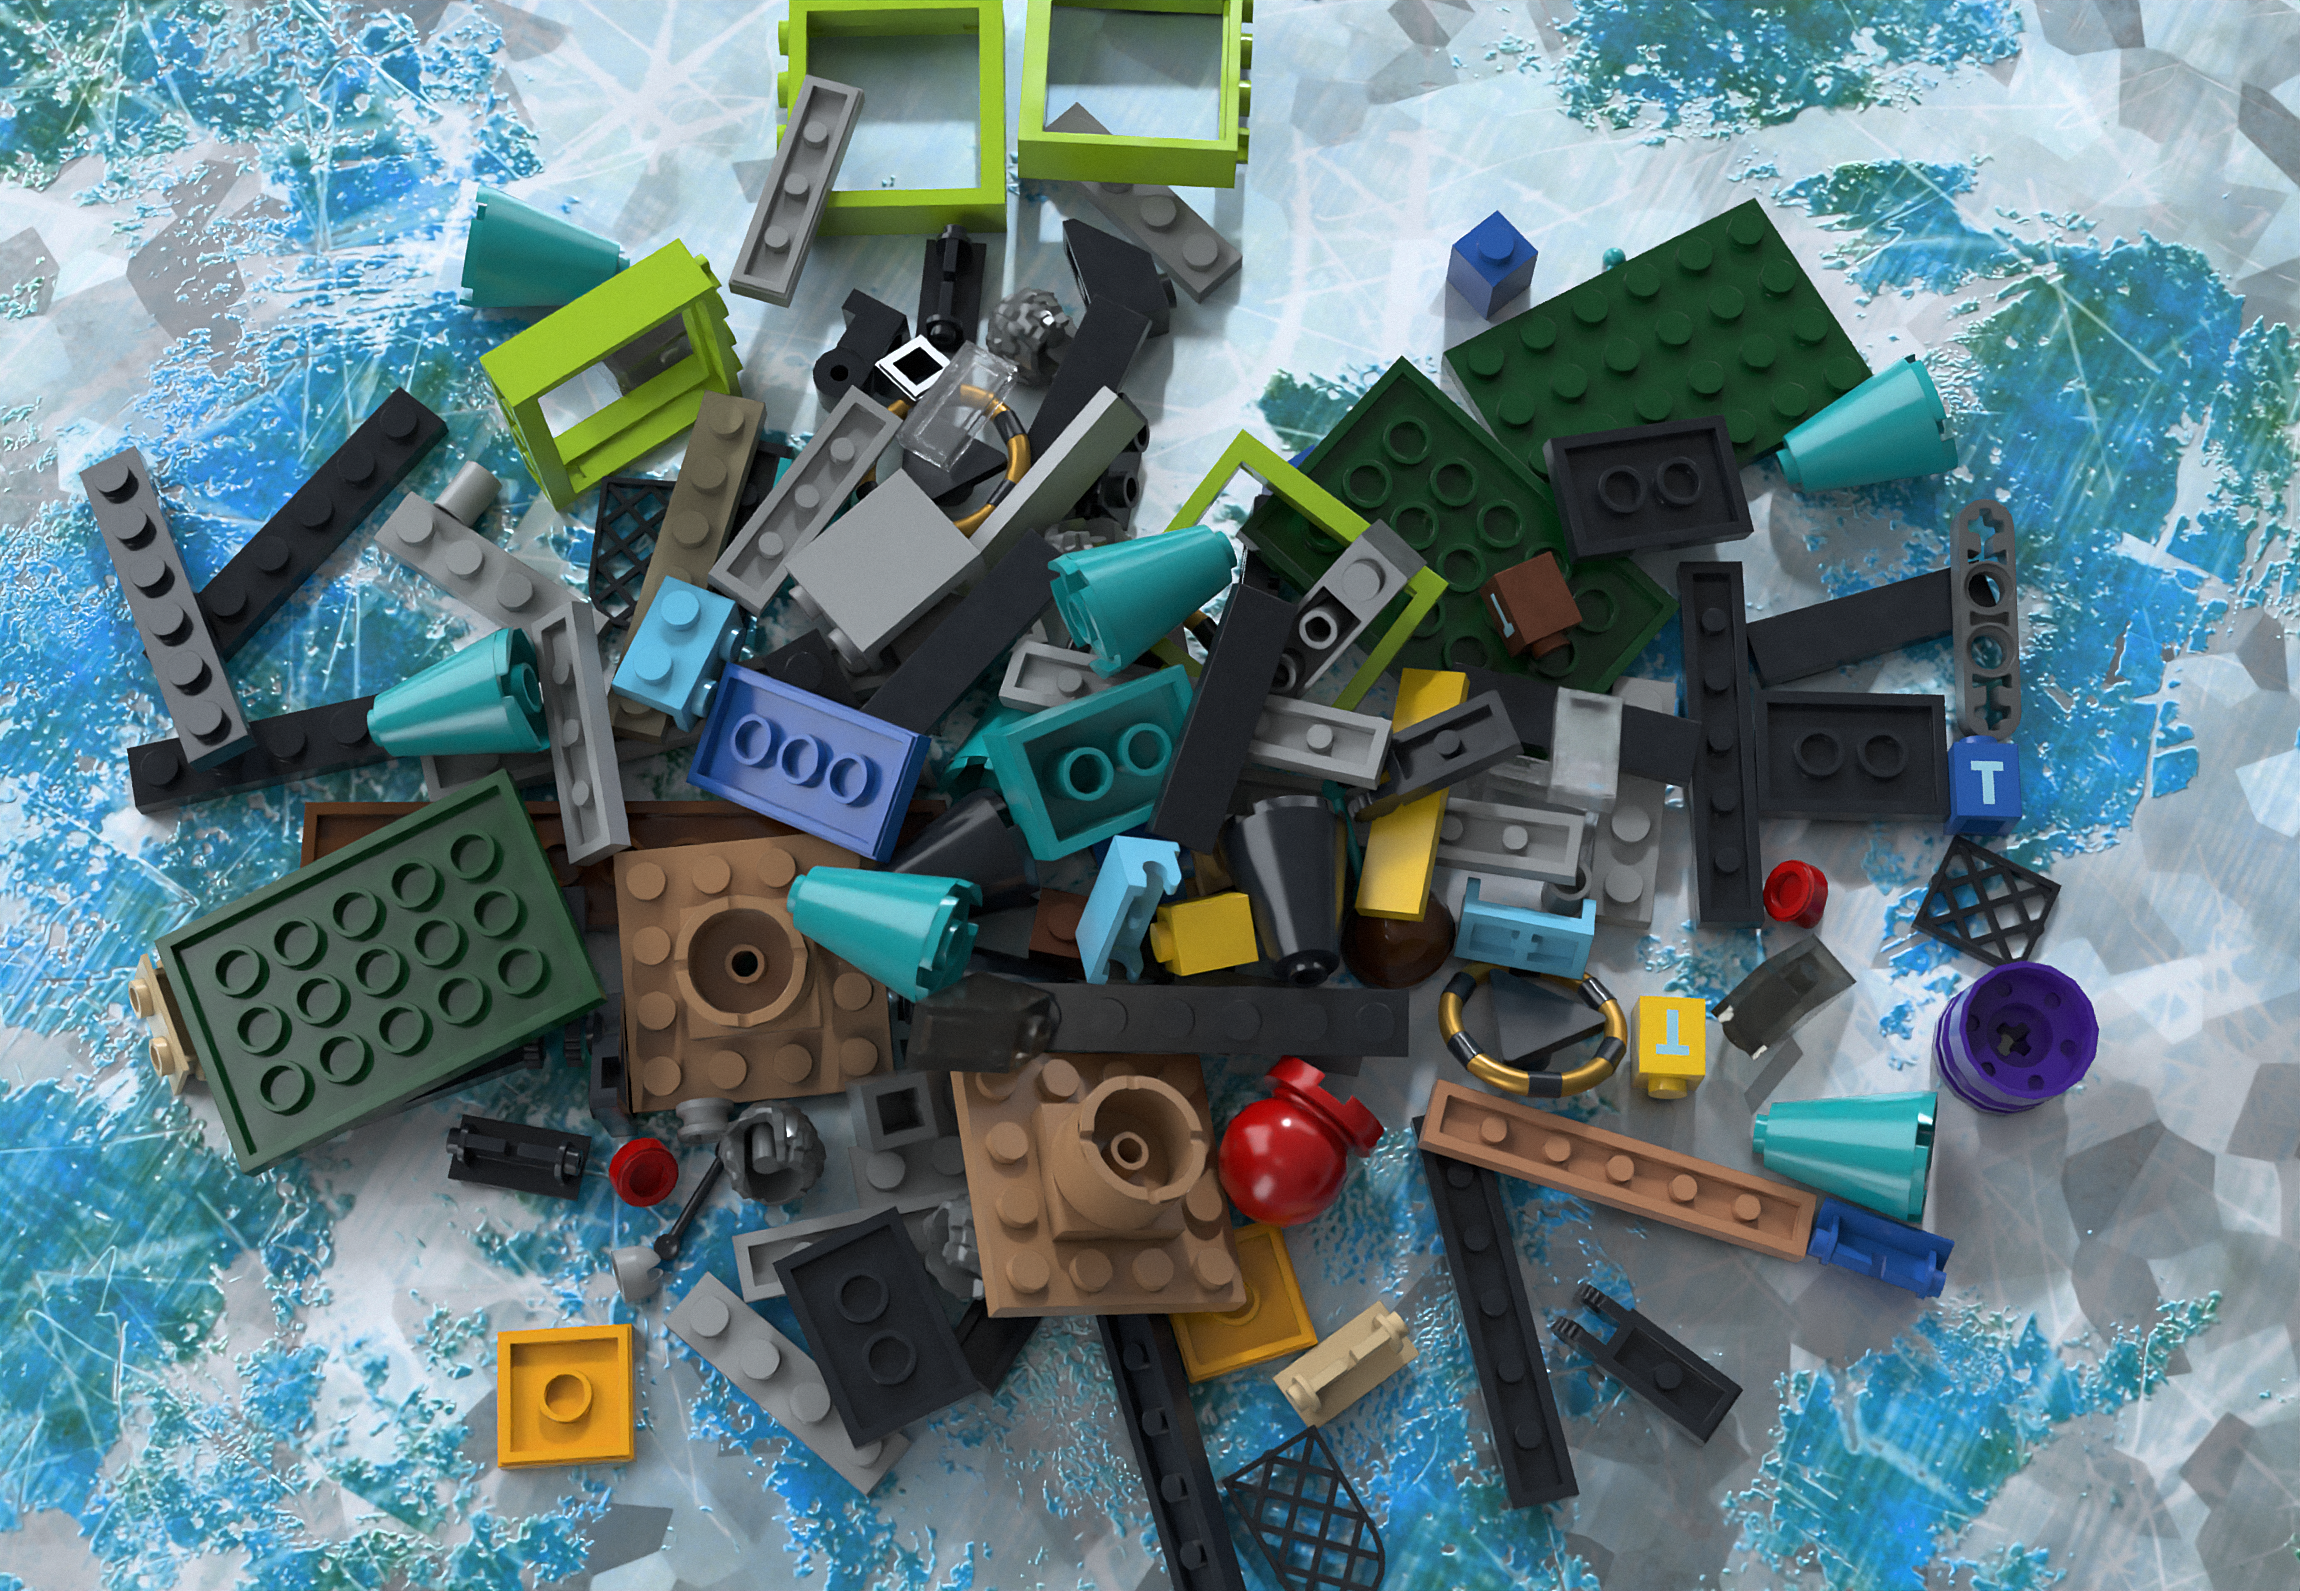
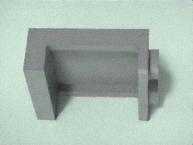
M902 468L898 469L784 564L796 585L788 593L798 607L811 621L822 615L834 628L827 637L851 665L861 658L874 673L884 666L879 656L880 651L959 584L963 583L972 591L989 573L979 550Z

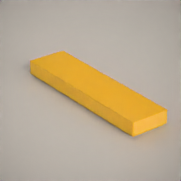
M1403 668L1392 720L1393 734L1466 702L1470 684L1466 673ZM1387 770L1381 776L1380 785L1391 780ZM1450 786L1406 806H1403L1401 803L1393 813L1384 817H1378L1375 821L1372 820L1355 903V909L1359 915L1423 922Z

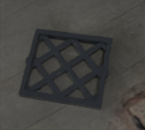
M1955 834L1936 874L1928 882L1929 889L1911 927L1993 968L2000 965L2027 961L2037 939L2044 933V923L2062 885ZM1960 854L1968 875L1948 880L1945 871L1952 857ZM1971 855L1994 867L1977 871ZM2001 874L2009 895L1989 900L1981 880ZM2013 876L2036 887L2018 891ZM1972 883L1980 904L1959 909L1952 889ZM1942 892L1950 913L1930 918L1927 909L1934 894ZM2042 894L2045 904L2038 919L2030 920L2022 900ZM2013 903L2021 924L2001 930L1993 909ZM1983 912L1992 933L1971 939L1963 918ZM1954 921L1960 938L1937 926ZM2025 932L2028 941L2021 956L2013 959L2005 938ZM1995 941L2002 958L1978 946Z

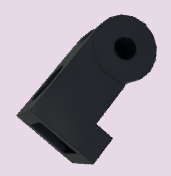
M853 288L841 307L846 331L837 343L836 348L824 353L816 361L813 368V381L818 399L823 409L830 414L852 385L872 398L876 393L874 390V364L907 344L911 339L905 314Z

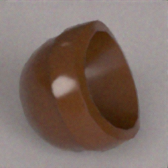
M1429 889L1423 922L1361 916L1354 907L1346 920L1342 933V958L1351 974L1367 987L1373 989H1411L1435 974L1449 956L1456 937L1455 922L1449 907L1431 889Z

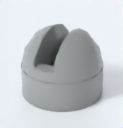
M628 1246L611 1251L612 1265L624 1303L644 1298L656 1291L663 1279L664 1271L659 1268H653L661 1260L654 1250L645 1246Z

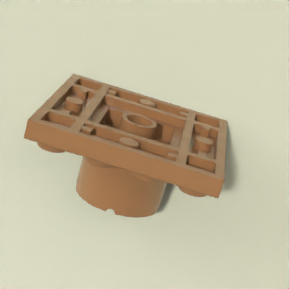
M810 833L613 854L633 1113L675 1110L676 1105L681 1102L700 1098H726L734 1101V1104L841 1094L846 1093L845 1081L895 1070L888 987L796 930L793 925V914L787 912L788 895L795 879L799 875L807 876L815 866L869 870L877 864L876 860ZM748 955H755L758 960L756 971L750 976L742 977L738 970L740 961Z
M958 1051L949 1061L989 1318L1236 1311L1247 1302L1226 1192L1218 1176V1151L1199 1054Z

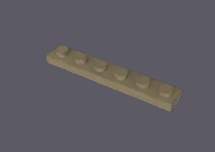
M705 390L614 677L666 575L712 592L713 586L706 582L708 573L723 555L767 418V409L764 402ZM611 685L607 699L612 734L664 746L673 716L617 695Z

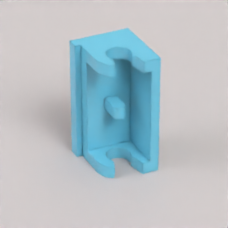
M1114 836L1075 932L1089 984H1106L1110 969L1108 959L1117 960L1126 967V976L1131 983L1138 981L1144 966L1139 947L1163 890L1168 895H1173L1181 880V873L1177 863V857L1180 853L1177 842Z
M1468 877L1466 892L1463 895L1454 951L1455 957L1578 980L1583 979L1594 937L1596 900L1583 898L1581 916L1573 918L1535 911V909L1528 907L1519 908L1478 900L1481 879Z

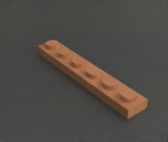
M1438 1079L1432 1086L1418 1148L1794 1263H1798L1805 1258L1817 1200L1816 1194L1442 1079Z

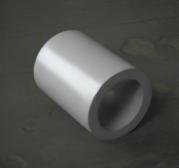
M468 460L433 505L468 528H471L502 489V484L484 467Z
M1579 860L1575 887L1578 890L1576 894H1565L1557 889L1555 883L1544 882L1541 890V901L1548 912L1570 917L1581 910L1583 898H1587L1593 882L1589 867Z

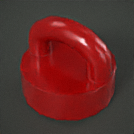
M1792 859L1782 862L1772 870L1765 883L1763 900L1767 913L1773 919L1790 926L1812 929L1818 925L1823 917L1828 897V882L1822 871L1813 865Z
M640 1138L628 1142L613 1156L608 1169L609 1181L621 1199L631 1206L643 1208L656 1205L667 1198L675 1188L679 1177L678 1163L674 1156L656 1138Z

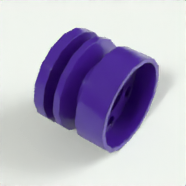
M2020 961L1997 966L1950 999L1935 1022L1931 1049L1938 1075L1954 1097L1976 1111L2007 1116L2030 1111L2062 1094L2082 1080L2096 1057L2099 1027L2091 1001L2075 980L2053 966ZM2003 1034H2007L2014 1041L2009 1047L2010 1054L2006 1056L1997 1049L2002 1041L2001 1036Z

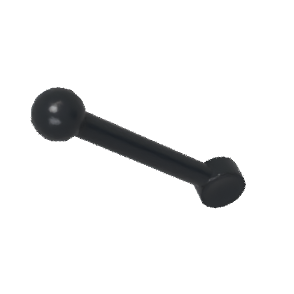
M720 1141L715 1147L716 1158L671 1231L669 1234H663L655 1240L654 1251L663 1261L669 1262L678 1258L681 1253L680 1239L725 1168L718 1154Z

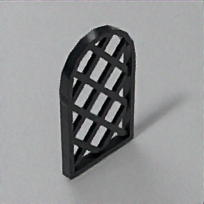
M602 476L591 562L588 569L589 596L596 610L610 618L614 628L625 631L629 630L631 622L626 620L634 614L638 600L635 601L623 586L640 573L646 577L647 568L653 555L652 552L640 561L628 546L645 533L655 544L657 543L659 535L654 531L653 527L664 520L669 501L660 491H673L676 481ZM618 488L641 490L627 500ZM610 491L621 505L606 516ZM652 494L664 508L646 521L634 506ZM628 512L638 523L639 527L624 539H621L610 524ZM603 532H605L616 545L600 556ZM620 552H623L634 567L616 580L604 565ZM598 571L610 584L599 594H597L596 586ZM615 592L629 606L616 617L603 609L601 605L603 601Z
M1315 1425L1310 1426L1276 1448L1266 1450L1261 1457L1222 1480L1224 1487L1274 1570L1277 1582L1286 1591L1295 1590L1288 1582L1284 1573L1307 1578L1305 1591H1313L1315 1581L1341 1587L1340 1591H1348V1589L1353 1591L1378 1590L1385 1574V1550L1376 1529V1523L1368 1516ZM1307 1437L1301 1462L1277 1456ZM1314 1440L1318 1443L1333 1470L1309 1464ZM1266 1462L1260 1487L1236 1481ZM1274 1464L1299 1470L1293 1495L1268 1489ZM1307 1472L1332 1478L1326 1504L1301 1497ZM1339 1481L1358 1512L1334 1506ZM1235 1489L1258 1494L1253 1519L1250 1517ZM1266 1497L1291 1503L1285 1528L1260 1522ZM1299 1505L1324 1512L1318 1537L1293 1531ZM1331 1514L1357 1520L1351 1546L1326 1539ZM1364 1522L1373 1536L1378 1553L1358 1548ZM1259 1530L1283 1536L1277 1561ZM1291 1539L1316 1545L1310 1571L1285 1564ZM1323 1547L1348 1553L1343 1579L1317 1573ZM1356 1556L1378 1561V1573L1371 1587L1351 1582Z

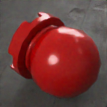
M1283 1055L1277 1064L1271 1066L1263 1076L1265 1085L1272 1093V1097L1249 1103L1229 1121L1218 1151V1176L1230 1202L1242 1214L1255 1222L1282 1228L1311 1222L1336 1203L1348 1179V1154L1361 1158L1370 1157L1378 1147V1140L1385 1132L1378 1119L1356 1097L1352 1095L1346 1104L1343 1105L1335 1097L1318 1086L1326 1076L1324 1073L1289 1055Z

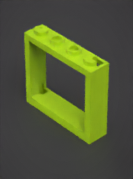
M789 0V20L778 21L780 56H788V72H778L777 75L779 108H788L787 124L806 74L809 75V37L979 34L981 188L832 191L816 236L943 233L944 226L949 224L964 226L967 229V233L1007 232L1006 56L1003 0ZM787 124L777 125V151Z
M1027 0L1018 126V178L1234 189L1236 164L1248 165L1250 128L1238 127L1239 116H1250L1251 80H1240V69L1251 70L1253 33H1241L1242 23L1253 22L1254 0ZM1053 6L1223 14L1218 140L1045 132Z
M677 238L479 357L524 466L556 512L601 485L602 476H616L694 428L705 390L743 398L737 372L741 371L743 366L732 346L737 344L736 339L724 318L729 316V311L717 292V289L722 287V284L712 272L709 260L702 253L693 258L680 238ZM682 313L693 354L555 438L552 437L538 402L540 397L677 314Z
M1242 428L1163 533L1197 526L1240 468L1346 548L1362 532L1369 528L1371 524ZM1427 566L1421 569L1403 589L1405 593L1413 598L1332 704V708L1354 712L1446 592L1449 585L1448 582ZM1166 637L1146 651L1163 664L1160 670L1183 664L1187 676L1200 677L1203 665Z

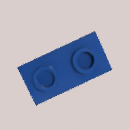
M1825 1197L1809 1236L1806 1254L1819 1258V1264L1827 1266L1829 1262L1916 1292V1298L1924 1300L1926 1296L1930 1298L1932 1296L1935 1298L1940 1297L1947 1273L1943 1272L1955 1241Z

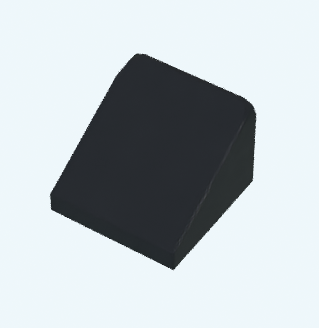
M920 335L874 364V390L882 397L894 401L901 400L906 405L916 407L930 398L941 387L950 385L961 378L962 371Z

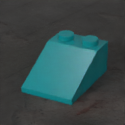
M1178 664L1041 711L982 735L1014 825H1019L1033 859L1054 861L1149 820L1194 694L1183 664Z

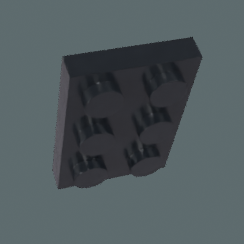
M1724 414L1549 438L1542 447L1571 565L1743 540L1754 532Z
M1754 690L1751 696L1758 818L1945 823L1950 817L1945 695Z
M896 1206L772 1263L856 1452L981 1394L980 1388Z

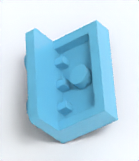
M666 575L611 683L615 694L672 715L678 729L691 733L699 716L706 718L709 715L719 686L717 680L726 662L734 663L744 646L746 629L743 627L736 601Z

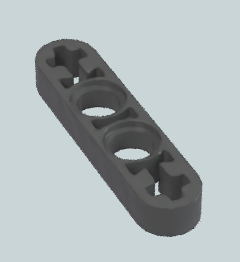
M1980 499L1973 501L1956 514L1951 522L1949 533L1956 719L1958 728L1965 737L1976 735L1992 736L1997 739L1998 743L2015 732L2020 724L2022 713L2015 533L2012 516L2005 506L1994 500ZM1979 516H1983L1984 526L1994 527L1996 533L1984 543V560L1997 557L1998 562L1985 560L1973 564L1968 563V559H1973L1981 553V538L1979 534L1969 532L1968 526L1976 521ZM1973 576H1988L1998 585L2000 592L1999 601L1994 607H1982L1972 600L1968 587ZM1976 637H1989L2000 646L2002 659L1996 669H1984L1972 659L1971 644ZM2001 679L2003 686L1998 685L1990 690L1989 698L1991 710L2001 712L2003 719L1992 725L1991 730H1988L1986 720L1976 718L1975 710L1986 703V685L1973 688L1972 682L1984 684Z

